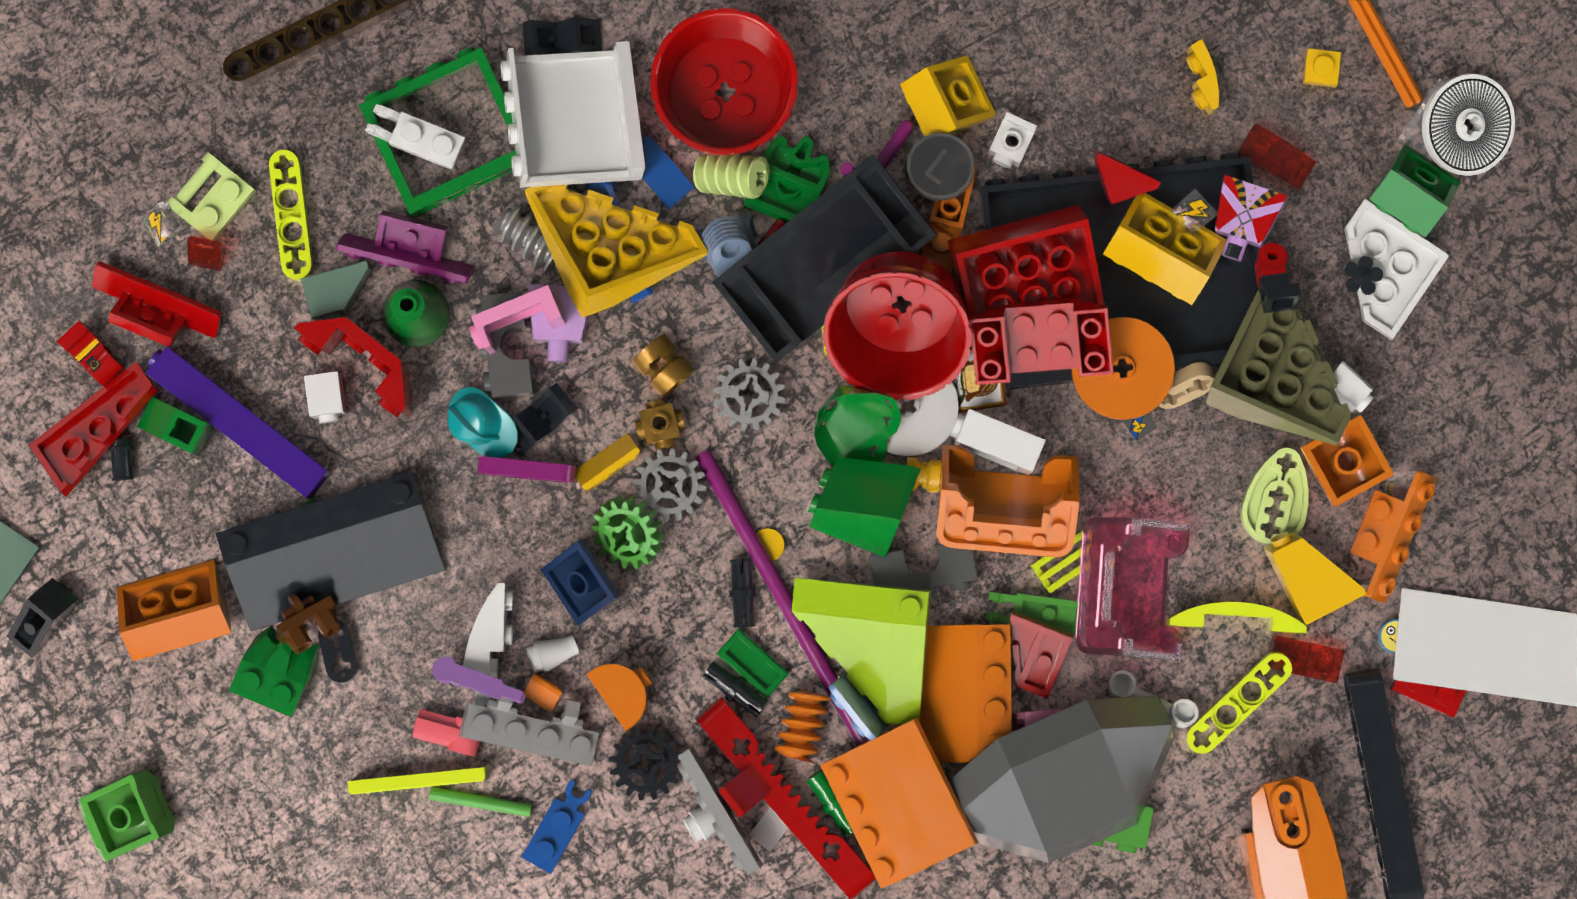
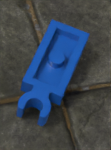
M574 779L566 786L565 794L567 798L565 801L555 797L521 858L549 874H552L585 816V813L577 809L578 806L587 802L592 794V790L588 788L583 797L578 798L574 796L572 790L577 782Z

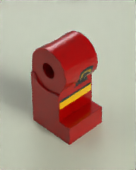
M81 321L76 322L56 341L102 386L107 385L124 369L123 365L112 354L113 352Z

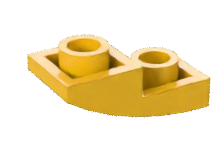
M1201 39L1190 45L1187 50L1189 56L1186 57V61L1191 71L1195 75L1200 74L1202 77L1192 86L1194 90L1191 93L1197 107L1201 111L1205 109L1210 116L1219 108V88L1212 59Z

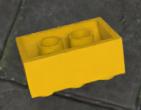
M1146 193L1135 196L1103 255L1142 276L1146 281L1165 289L1176 298L1192 305L1210 278L1223 252L1227 239L1199 223L1192 225L1191 232L1173 212L1175 210Z

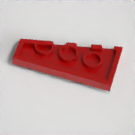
M137 362L29 444V447L60 493L65 497L70 494L158 391L144 369Z

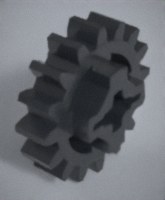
M649 726L647 734H642L641 729L637 727L635 728V737L631 738L630 735L624 733L622 736L626 743L624 745L618 743L613 745L619 753L618 756L609 757V761L617 763V768L612 769L610 775L619 774L620 779L615 785L616 787L624 784L628 786L625 795L630 796L634 791H637L638 798L642 801L645 794L650 793L652 799L655 800L658 796L657 790L661 789L665 794H668L670 790L667 783H678L679 780L673 774L674 771H679L677 764H675V759H678V755L682 752L673 753L672 748L677 742L672 740L667 743L664 740L666 731H662L658 736H655L653 727ZM647 740L658 743L666 752L658 754L649 749ZM635 744L636 754L633 759L623 763L626 751L631 745ZM641 754H647L648 759H662V761L656 762L655 765L651 766L650 773H646L644 768L630 767L642 760ZM669 764L666 776L658 783L656 773L661 766ZM635 773L643 778L645 786L633 783L627 775Z

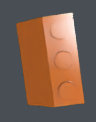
M215 560L116 587L119 633L132 661L231 633L229 608Z

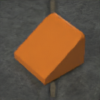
M533 674L524 694L532 702L546 711L552 712L565 692L540 674Z

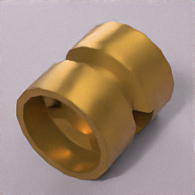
M665 334L652 341L631 361L643 376L651 377L650 385L661 398L674 391L695 371L684 356H676L677 348ZM664 359L667 363L659 369L656 363Z

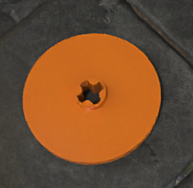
M1126 317L1109 319L1113 368L1119 366V360H1125L1127 365H1133V370L1128 371L1125 378H1121L1119 372L1109 375L1079 377L1078 368H1073V382L1081 399L1096 413L1116 420L1139 418L1156 409L1168 395L1175 373L1173 354L1163 335L1150 324Z

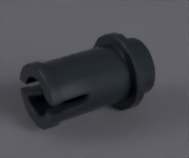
M117 439L107 449V451H111L112 481L134 479L131 449H134V445H131L130 439Z

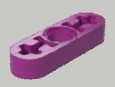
M478 457L477 474L575 483L576 466Z

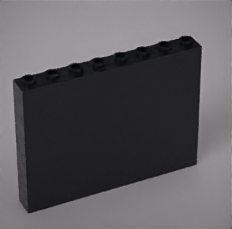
M1239 152L1220 155V160L1207 161V156L1191 157L1186 159L1187 164L1174 165L1173 160H1161L1153 162V167L1141 169L1140 164H1127L1160 181L1158 189L1146 192V194L1174 210L1179 206L1182 209L1187 208V211L1191 210L1187 203L1201 198L1210 207L1208 210H1204L1210 218H1190L1199 221L1200 225L1216 233L1215 227L1224 176L1227 175L1253 184L1250 157H1241ZM1097 168L1087 169L1086 175L1073 176L1072 171L1053 173V178L1039 180V175H1026L1019 177V182L1006 183L1004 178L987 180L985 181L986 186H980L978 192L983 230L1078 205L1089 220L1104 304L1108 306L1109 319L1134 318L1144 321L1157 329L1171 348L1175 372L1197 362L1208 363L1211 367L1221 366L1258 291L1255 263L1260 247L1247 244L1241 262L1224 257L1221 254L1210 278L1191 305L1103 255L1135 197L1111 204L1106 198ZM1119 360V366L1114 367V372H1119L1121 378L1127 377V372L1133 370V365H1127L1125 360ZM1072 369L1012 373L1011 382L1005 383L1006 390L1074 383Z

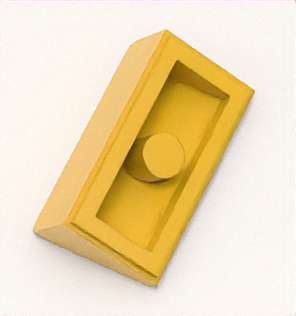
M625 434L578 467L575 477L586 492H590L641 456V451L631 437Z

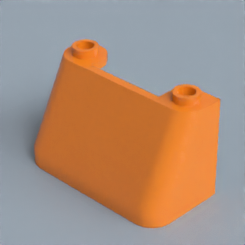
M943 445L937 514V538L941 544L957 549L1046 557H1062L1072 550L1080 503L1078 457L1053 456L1044 463L1042 476L976 471L974 470L975 458L969 449L961 446Z

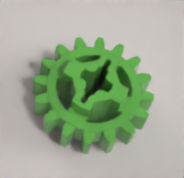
M620 495L613 501L608 500L594 515L593 518L597 522L591 526V530L599 535L593 541L594 543H602L603 548L600 554L609 553L611 555L610 563L613 564L615 561L621 560L622 568L626 569L632 563L634 568L638 569L643 563L649 564L656 557L655 555L662 550L663 547L659 543L665 538V535L658 532V529L663 523L662 521H654L655 509L649 512L645 510L646 501L643 500L637 505L635 504L634 496L630 495L624 501Z

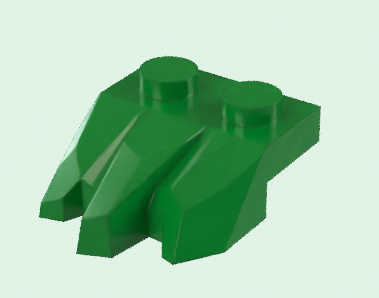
M779 134L768 146L763 156L766 158L770 170L767 187L758 198H745L743 206L774 219L778 218L784 223L789 222L822 195L831 172L828 155H820L815 159L810 157L814 142L806 134L793 148L787 147V139Z
M270 626L258 634L252 641L239 664L228 691L293 717L304 690L309 685L316 669L320 645L312 644L309 649L296 654L287 643L281 644L276 637L275 629Z

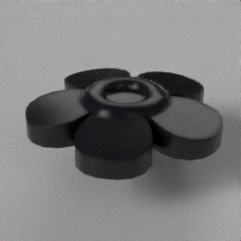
M1362 256L1358 260V265L1354 262H1348L1344 267V273L1351 277L1347 279L1345 286L1350 292H1356L1360 288L1363 294L1370 295L1376 289L1375 284L1371 280L1375 282L1381 281L1383 271L1379 267L1371 268L1373 266L1372 258Z

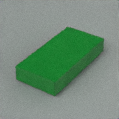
M739 628L716 653L765 698H768L789 674Z

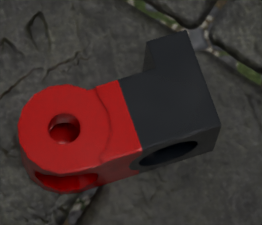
M1277 243L1264 244L1258 251V258L1255 263V276L1263 313L1297 310L1301 298L1299 283L1289 284L1285 267L1287 252Z

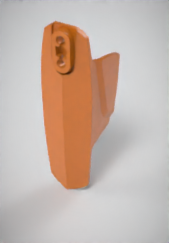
M1297 775L1262 783L1251 796L1253 832L1244 833L1239 836L1252 898L1348 899L1329 815L1325 813L1314 783ZM1284 791L1290 792V799L1286 802H1280V794ZM1289 822H1293L1294 825L1298 826L1297 833L1292 836L1287 835Z

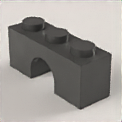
M519 291L480 296L481 305H476V314L523 294ZM526 318L490 333L491 341L496 350L495 353L489 354L484 348L480 349L481 358L488 359L489 372H483L485 392H491L494 400L535 395L531 361L529 359H510L505 356L502 348L503 340L508 333L513 330L527 328Z
M943 544L936 545L937 565L932 572L924 575L916 574L907 567L904 550L889 552L885 558L877 554L870 555L869 560L873 584L931 590V595L937 594V587L950 585L951 591L970 589V582L978 580L973 550L950 548Z

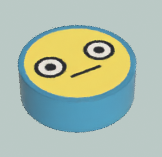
M1397 619L1389 620L1382 624L1377 636L1382 649L1392 654H1395L1399 621Z

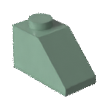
M367 261L301 279L311 318L315 321L341 318L342 314L349 313L372 273L371 265Z

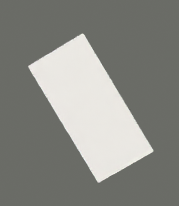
M1402 588L1393 679L1577 707V614Z

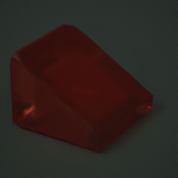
M195 236L188 237L187 251L189 264L221 271L227 250L225 245L221 242Z

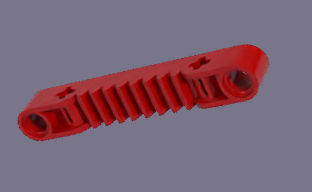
M722 697L696 718L700 726L740 772L748 766H753L771 788L770 794L764 798L766 803L849 899L857 897L876 880L873 872L844 838L835 833H826L828 830L827 825L816 827L819 816L817 814L810 817L807 816L810 809L809 804L798 806L801 795H789L793 787L791 783L783 786L780 785L784 775L782 773L771 774L775 766L774 763L762 764L766 754L764 752L757 754L759 749L757 738ZM737 737L741 741L746 738L750 741L747 747L750 753L746 756L742 752L737 755L733 752L736 746L733 741ZM828 842L830 845L839 844L840 847L837 849L839 856L835 859L832 856L824 858L822 855L825 852L824 843Z

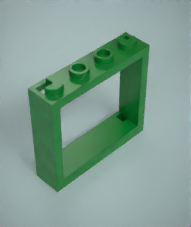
M474 47L458 52L456 54L457 59L444 64L443 61H439L428 66L425 69L426 73L414 78L413 75L398 80L394 83L395 88L383 93L382 90L374 91L364 97L365 102L359 104L367 124L380 126L373 112L376 104L386 107L478 64L507 127L508 124H513L512 114L505 111L504 94L482 48L475 50ZM373 136L412 218L425 214L512 173V156H516V150L413 197L389 143Z

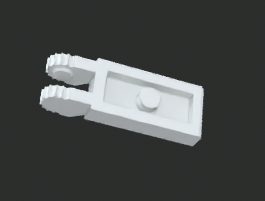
M375 105L373 112L377 116L394 121L397 125L394 132L391 133L378 125L367 124L365 131L368 134L389 142L390 146L453 170L466 140L465 137L404 112L400 114L385 106Z

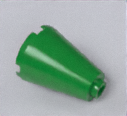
M409 280L397 285L387 295L383 304L382 319L387 332L397 342L408 347H421L434 343L444 334L449 324L450 312L445 295L439 288L427 281ZM411 305H414L410 311H407Z

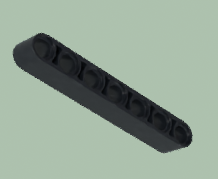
M1377 667L1344 673L1345 693L1386 899H1424L1423 884L1381 672Z

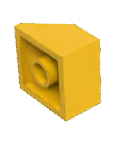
M968 55L928 66L900 84L906 101L910 105L924 136L934 133H945L955 136L996 116Z

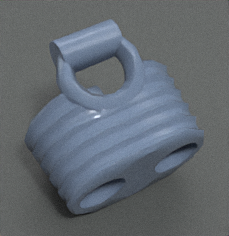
M743 213L739 218L733 216L721 217L710 222L706 229H695L708 251L703 259L713 267L717 277L721 276L756 247L757 233L750 213Z

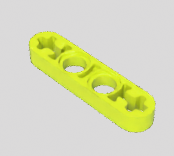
M279 150L269 160V173L281 267L288 278L294 281H301V279L311 276L314 267L302 167L299 158L293 152ZM286 157L289 162L294 163V167L288 168L289 179L291 181L296 179L297 183H284L278 186V181L285 182L284 173L280 169H276V165L281 164L282 158ZM286 190H294L298 194V202L292 208H285L280 203V196ZM291 223L300 224L303 230L301 238L296 241H289L284 235L286 226ZM305 245V250H298V255L302 262H306V266L301 268L300 274H296L293 269H289V264L294 263V252H286V247L298 248Z
M1275 651L1266 654L1188 728L1186 740L1190 749L1199 754L1208 753L1239 726L1290 677L1292 665L1288 657L1282 652ZM1273 659L1275 662H1279L1282 659L1285 662L1282 665L1284 673L1282 675L1273 673L1268 678V681L1273 684L1267 688L1263 680L1254 674L1261 670L1264 676L1270 670L1268 664L1270 660ZM1253 681L1260 685L1261 694L1257 699L1247 700L1242 696L1241 690L1245 683ZM1223 705H1231L1236 710V718L1231 723H1221L1216 716L1217 710ZM1211 717L1215 726L1223 731L1217 735L1214 729L1207 736L1209 744L1206 746L1203 743L1195 745L1193 743L1196 739L1194 732L1196 730L1202 733L1210 727V724L1205 722V720Z

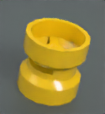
M907 457V466H915L921 469L913 491L922 486L928 492L938 493L941 460L930 459L928 462L921 463L918 458Z

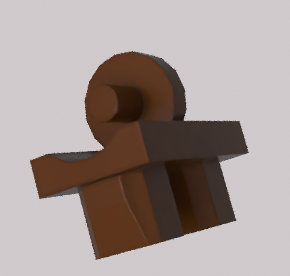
M293 593L288 596L291 606L281 611L285 621L276 625L278 631L277 638L281 644L287 643L296 654H300L312 646V640L307 634L308 630L317 626L324 638H328L340 631L335 603L331 596L315 603L311 595L300 601L298 596Z

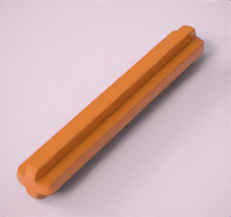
M1348 0L1405 106L1411 108L1421 103L1423 95L1370 0Z

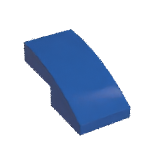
M646 133L642 137L645 160L642 180L647 183L662 203L670 209L689 193L694 186L652 137Z

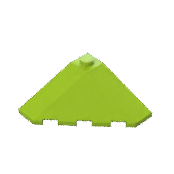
M795 577L792 613L800 622L804 620L817 636L814 638L831 659L834 657L848 673L846 675L847 679L862 696L866 695L879 710L877 715L886 724L902 725L917 718L920 723L931 590Z

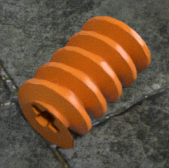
M799 689V691L789 692L788 697L794 700L796 705H786L784 709L793 717L782 719L781 721L783 725L789 728V731L778 733V737L784 740L786 744L775 745L774 750L783 756L815 764L806 756L817 754L818 749L811 745L810 741L821 740V735L813 729L824 727L825 722L817 718V715L827 714L828 709L821 705L820 702L831 701V697Z

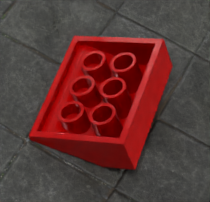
M1078 205L947 240L955 278L961 290L969 318L1005 304L1078 299L1105 306L1089 220Z

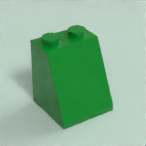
M837 457L832 470L825 468L818 485L824 488L822 495L815 493L808 512L814 515L809 527L885 558L921 469L915 466Z

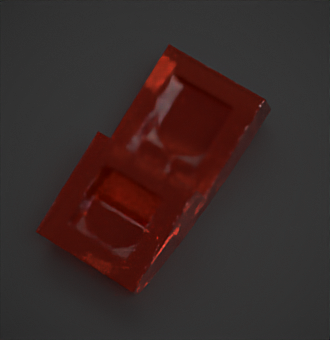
M1254 124L1237 151L1243 157H1250L1252 164L1262 171L1270 172L1293 190L1301 188L1316 164V161L1258 124Z
M1272 635L1268 653L1277 651L1285 654L1292 665L1291 674L1335 684L1338 683L1344 650ZM1273 659L1268 662L1270 669L1284 672L1282 665L1285 662L1282 659L1279 662H1275Z

